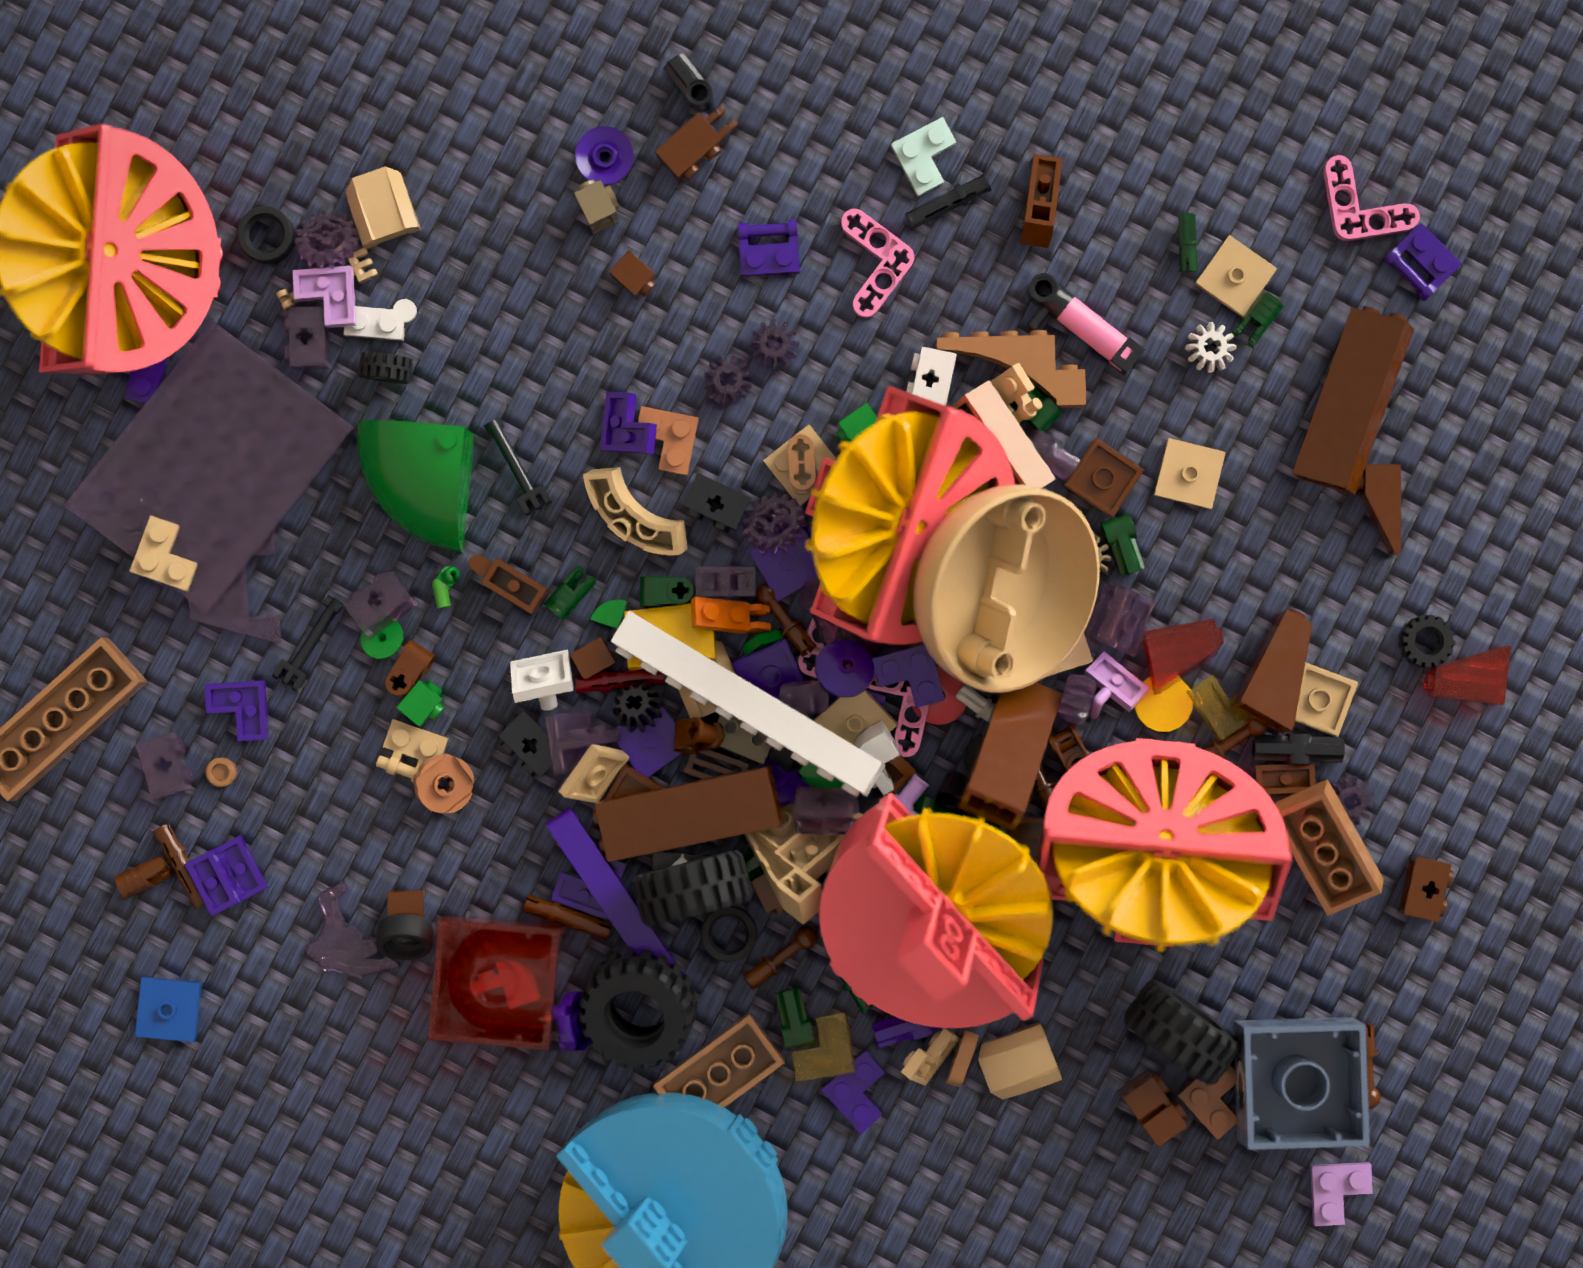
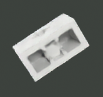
M922 347L920 354L914 353L911 370L916 371L914 383L908 381L906 392L946 406L957 354ZM928 373L934 374L933 379L938 381V383H933L931 387H927L926 381L922 380V377L926 378Z

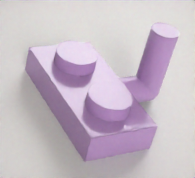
M1105 652L1084 673L1087 679L1101 689L1093 697L1087 715L1091 719L1098 718L1103 704L1110 697L1130 712L1149 691L1147 685Z

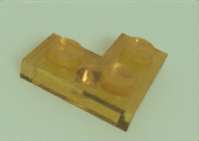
M1214 675L1207 677L1186 691L1217 741L1224 739L1253 719L1250 715L1232 706L1237 694L1228 699Z
M842 1013L816 1018L820 1048L792 1052L796 1082L856 1073L848 1015Z

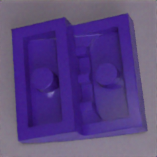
M242 835L185 863L211 916L269 888Z

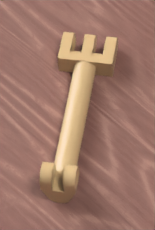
M366 248L347 255L351 264L349 266L353 267L354 276L356 275L360 284L378 275L376 269L364 272V269L373 265L371 258L361 262L358 260L368 254ZM283 289L276 293L283 310H287L298 303L294 299V291L290 293L288 289Z

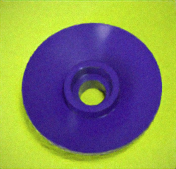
M600 126L589 130L581 137L576 147L575 159L579 171L587 180L593 179L595 182L601 180L603 185H611L621 181L631 170L634 161V150L630 140L622 131L609 126ZM603 153H608L611 159L604 163L600 161V156Z
M837 640L829 643L820 651L815 663V672L819 683L827 692L837 697L850 698L863 693L869 687L874 676V664L868 651L860 644L849 640ZM842 662H849L852 668L849 670L844 669Z

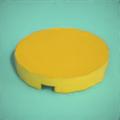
M1156 674L1143 681L1149 687V691L1134 707L1137 718L1145 727L1156 732H1170L1180 728L1189 719L1193 710V697L1189 687L1181 678L1171 674Z

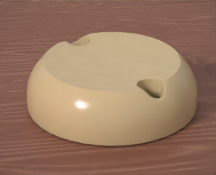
M1011 484L994 487L974 495L961 503L944 518L931 535L923 550L914 582V611L919 633L929 654L944 671L962 683L983 691L996 693L1011 692L1041 680L1058 667L1071 653L1087 627L1094 609L1099 586L1100 564L1098 548L1094 534L1083 514L1071 502L1053 492L1028 485Z

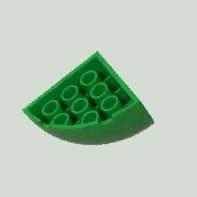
M365 420L357 422L356 441L361 470L370 491L381 508L395 523L414 537L445 550L463 553L475 436L466 427L392 420Z

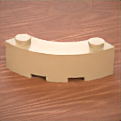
M621 467L593 469L583 474L586 491L595 511L598 510L601 517L608 524L607 527L625 542L629 541L643 548L644 551L661 555H680L688 549L684 520L665 519L643 508L628 491L622 477Z

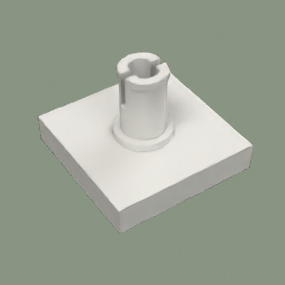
M568 649L510 662L512 694L515 703L539 698L542 710H552L558 705L555 694L573 691Z

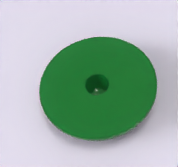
M380 616L370 620L361 633L363 650L369 656L376 659L391 657L400 649L403 642L401 625L395 619L388 616Z

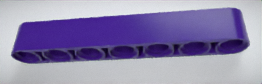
M567 808L546 822L548 830L630 950L635 949L636 954H641L643 949L651 950V955L659 957L661 953L668 957L667 962L670 964L676 962L653 927L646 926L641 921L638 905L623 883L618 879L611 865L606 862L600 849L572 808Z

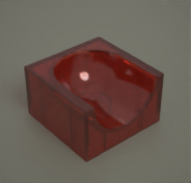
M451 914L441 917L438 926L428 1039L549 1050L554 1043L555 1037L553 1010L558 962L565 926L561 924L552 925L549 923Z

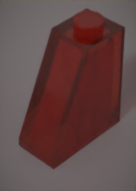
M1214 619L1144 631L1142 644L1154 695L1161 694L1218 654L1220 645H1223L1224 640L1220 627L1216 628Z
M1498 646L1430 668V672L1426 673L1424 679V689L1428 690L1427 696L1490 705H1504L1511 646Z

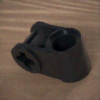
M957 771L948 772L938 790L936 802L943 809L977 821V815L958 808L968 777Z

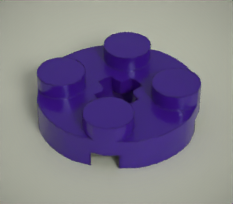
M581 991L565 993L560 1005L554 1007L553 1018L555 1023H558L560 1034L559 1047L561 1050L584 1051L589 1046L591 1038L584 1037L581 1029L584 1023L579 1021L581 994L583 993Z

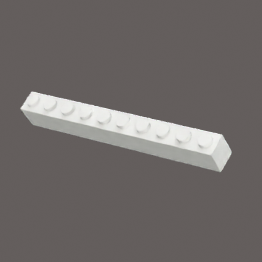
M631 611L627 613L611 639V642L618 646L615 650L618 654L628 660H631L633 656L643 661L640 667L653 675H656L657 671L667 676L665 682L678 690L682 686L691 690L690 697L703 705L707 701L716 705L715 712L729 721L732 716L741 720V728L754 736L758 731L768 737L765 742L781 751L783 746L793 752L791 758L806 766L810 762L819 767L816 771L817 774L831 782L834 777L844 783L842 789L855 797L859 793L868 796L885 767L881 761Z

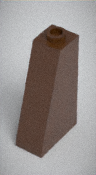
M1286 609L1277 614L1232 703V706L1262 721L1281 734L1291 731L1296 719L1312 623L1305 620L1304 614L1294 609Z

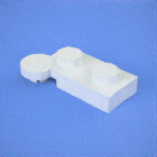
M408 299L397 301L393 309L355 306L356 326L344 327V335L404 341V323L414 320L417 308Z

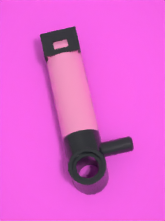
M1041 273L1032 278L1027 288V296L1032 304L1040 306V308L1029 320L1027 327L1032 331L1037 330L1050 314L1109 361V365L1125 376L1146 349L1131 337L1126 338L1059 285L1052 275ZM1039 283L1048 285L1050 295L1046 297L1039 296L1035 291V286Z

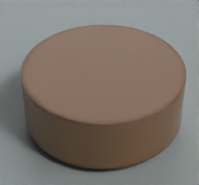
M228 758L213 759L206 768L207 780L216 787L229 786L237 776L236 765Z

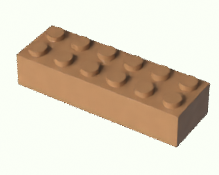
M101 637L0 728V794L6 801H17L148 683L145 677L109 638Z

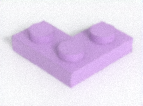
M352 266L293 270L294 299L296 302L324 300V319L327 328L356 326L354 272Z
M1371 1163L1310 1165L1313 1225H1345L1343 1195L1373 1194Z

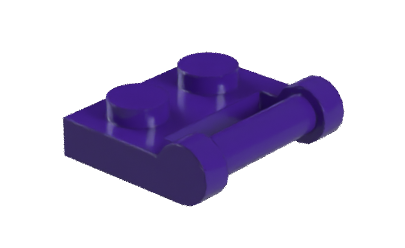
M797 219L779 224L747 226V223H738L742 277L800 273ZM789 235V243L748 245V237Z
M1422 223L1418 224L1383 259L1388 265L1392 264L1420 292L1418 296L1423 301L1430 297L1462 265ZM1404 251L1432 279L1429 284L1400 256Z

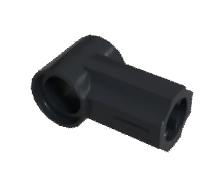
M684 53L676 55L669 60L663 69L688 100L690 107L698 112L709 110L714 103V95L710 84L703 79ZM698 90H704L708 93L707 97L702 101H696L692 98L693 94Z

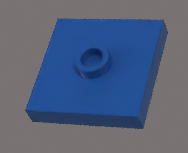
M141 977L135 1037L195 1042L202 982Z

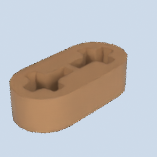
M798 434L789 440L787 446L789 480L794 489L806 491L813 487L816 478L814 445L808 436ZM798 440H803L804 445H809V450L804 451V461H798V452L792 451V446H796ZM799 465H805V473L811 475V479L806 480V485L801 486L798 480H794V476L799 475Z
M967 1030L963 1031L946 1078V1083L961 1087L978 1041V1034Z

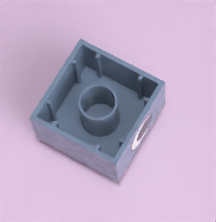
M1352 1017L1233 1020L1234 1037L1241 1043V1051L1234 1059L1237 1140L1248 1150L1370 1146L1366 1024Z

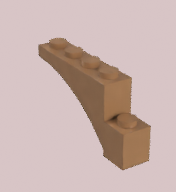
M1047 330L1030 331V335L1018 336V331H1002L1000 336H989V332L983 331L972 332L971 337H959L957 332L942 333V338H936L935 349L976 357L998 364L1006 369L1020 363L1031 383L1047 395L1059 408H1084L1086 405L1085 369H1078V365L1069 364L1061 365L1060 370H1056L1055 335H1047Z

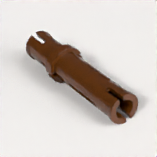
M170 823L152 831L165 854L163 856L165 861H169L194 909L204 905L205 903L185 866V863L189 862L185 853L186 848L184 845L181 846Z
M531 894L528 895L523 909L524 913L546 919L549 924L553 925V922L604 939L605 941H607L612 922L566 908L556 901L552 903Z

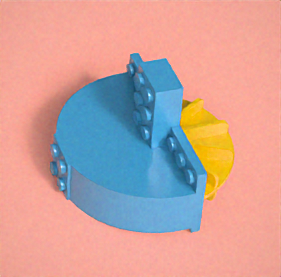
M666 1092V1094L647 1093L622 1100L606 1108L583 1125L556 1155L568 1170L560 1192L559 1238L563 1240L565 1250L574 1268H774L782 1251L787 1229V1199L783 1180L776 1164L778 1161L777 1153L769 1142H763L757 1135V1129L748 1118L744 1119L741 1114L736 1116L724 1107L709 1100L693 1095Z

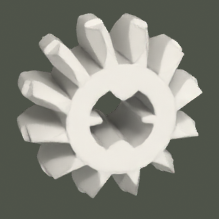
M1209 322L1207 331L1202 325L1196 327L1197 334H1189L1188 339L1194 344L1186 345L1185 350L1194 351V354L1188 358V361L1193 362L1195 359H1198L1197 370H1201L1205 364H1207L1208 373L1214 371L1215 365L1219 370H1223L1225 368L1224 361L1231 362L1234 359L1228 352L1236 350V345L1227 344V341H1230L1234 336L1232 333L1227 334L1225 337L1222 335L1225 330L1224 325H1221L1215 331L1214 323ZM1206 341L1209 344H1216L1217 348L1214 350L1216 354L1212 351H1205L1204 347L1208 345L1205 343Z

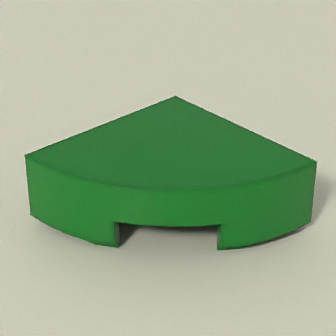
M611 600L605 602L594 611L590 620L618 629L628 601Z
M777 629L756 634L743 645L742 649L744 654L747 655L783 637Z

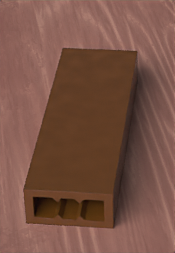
M1363 306L1362 310L1351 307L1293 470V474L1302 481L1353 495L1356 494L1414 332V328L1406 321L1407 318L1397 313H1390L1389 316L1382 315L1379 310L1368 306Z
M1034 683L1022 689L1011 692H999L997 694L958 808L1010 830H1016L1025 813L1063 693L1039 683Z
M772 765L602 800L596 803L595 809H593L594 823L596 827H600L602 838L599 839L600 850L603 856L606 855L607 862L775 828L784 824Z

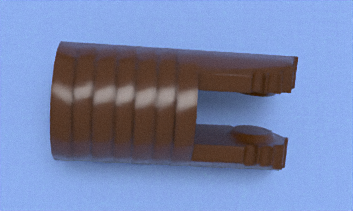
M157 857L115 875L114 879L120 894L124 899H128L173 876L174 869L162 857Z

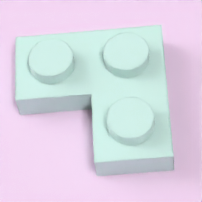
M943 117L891 143V148L917 197L944 184V180L931 157L956 145V141Z

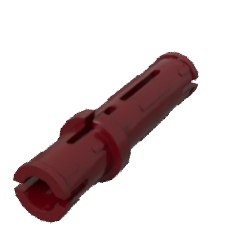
M607 669L588 679H584L582 675H575L577 694L594 691L610 693L609 690L630 688L631 682L636 683L638 687L643 682L648 685L665 684L663 673L657 671L656 675H653L645 669L607 672Z

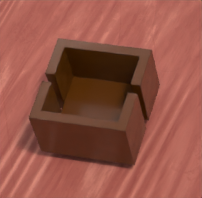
M1145 1070L1117 1090L1131 1112L1136 1115V1119L1151 1140L1158 1147L1188 1127L1183 1120L1187 1117L1186 1113L1174 1098L1168 1100L1166 1094L1170 1091L1156 1073L1151 1076Z

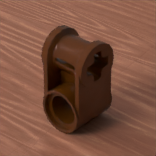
M410 640L402 649L396 663L385 679L387 690L397 697H406L416 683L428 672L436 655ZM405 676L404 682L407 684L404 689L399 687L396 691L395 679H403Z
M696 717L676 720L673 751L683 754H697L700 751L716 749L722 744L724 739V727L721 723H705Z
M1072 722L1068 723L1067 728L1053 736L1049 735L1047 742L1056 758L1059 759L1065 772L1071 768V763L1074 759H1083L1089 756ZM1068 737L1071 738L1070 740L1066 741L1065 743H1063V744H1061V745L1059 744L1060 741H1062V740H1064V739H1066V738H1068Z

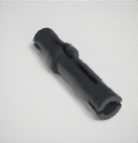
M981 174V176L961 186L958 183L953 186V190L906 212L905 216L912 230L961 205L965 207L974 198L992 191L986 176Z

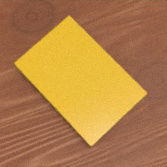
M691 603L631 611L712 661L717 660L715 631L692 628ZM624 611L625 617L629 611ZM634 656L631 660L627 659L630 671L643 669L640 667L643 661Z

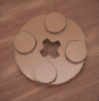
M447 753L434 755L425 760L413 777L415 794L423 806L434 812L454 813L462 809L472 796L471 790L474 783L472 770L463 760ZM450 777L451 781L448 783L450 788L448 790L443 788L438 790L437 786L439 785L440 778L446 779Z

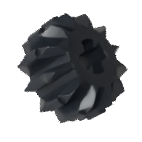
M631 682L630 690L628 691L625 688H621L623 695L622 697H614V702L617 706L612 708L613 714L617 717L618 724L621 727L626 726L627 730L632 733L636 728L644 733L648 724L651 727H655L653 719L662 718V713L659 709L663 707V701L658 698V691L655 688L650 689L649 685L644 682L639 687L636 683Z

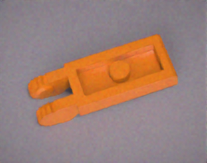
M694 597L691 599L692 628L741 634L771 631L770 623L750 622V615L765 616L770 614V606L749 605V602Z

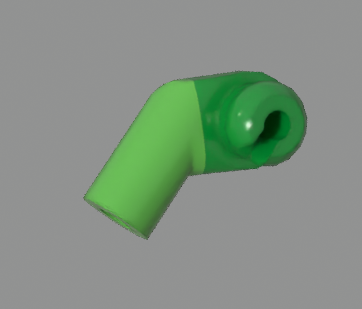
M444 567L432 582L437 609L451 606L448 591L460 577L459 570L455 567Z

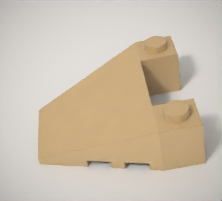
M814 797L781 807L784 824L781 826L744 834L780 905L802 924L813 917L820 908L822 889L821 884L815 880L831 867L841 839L856 820L863 815L858 812L851 814L839 809V806L831 803L827 806L815 802Z

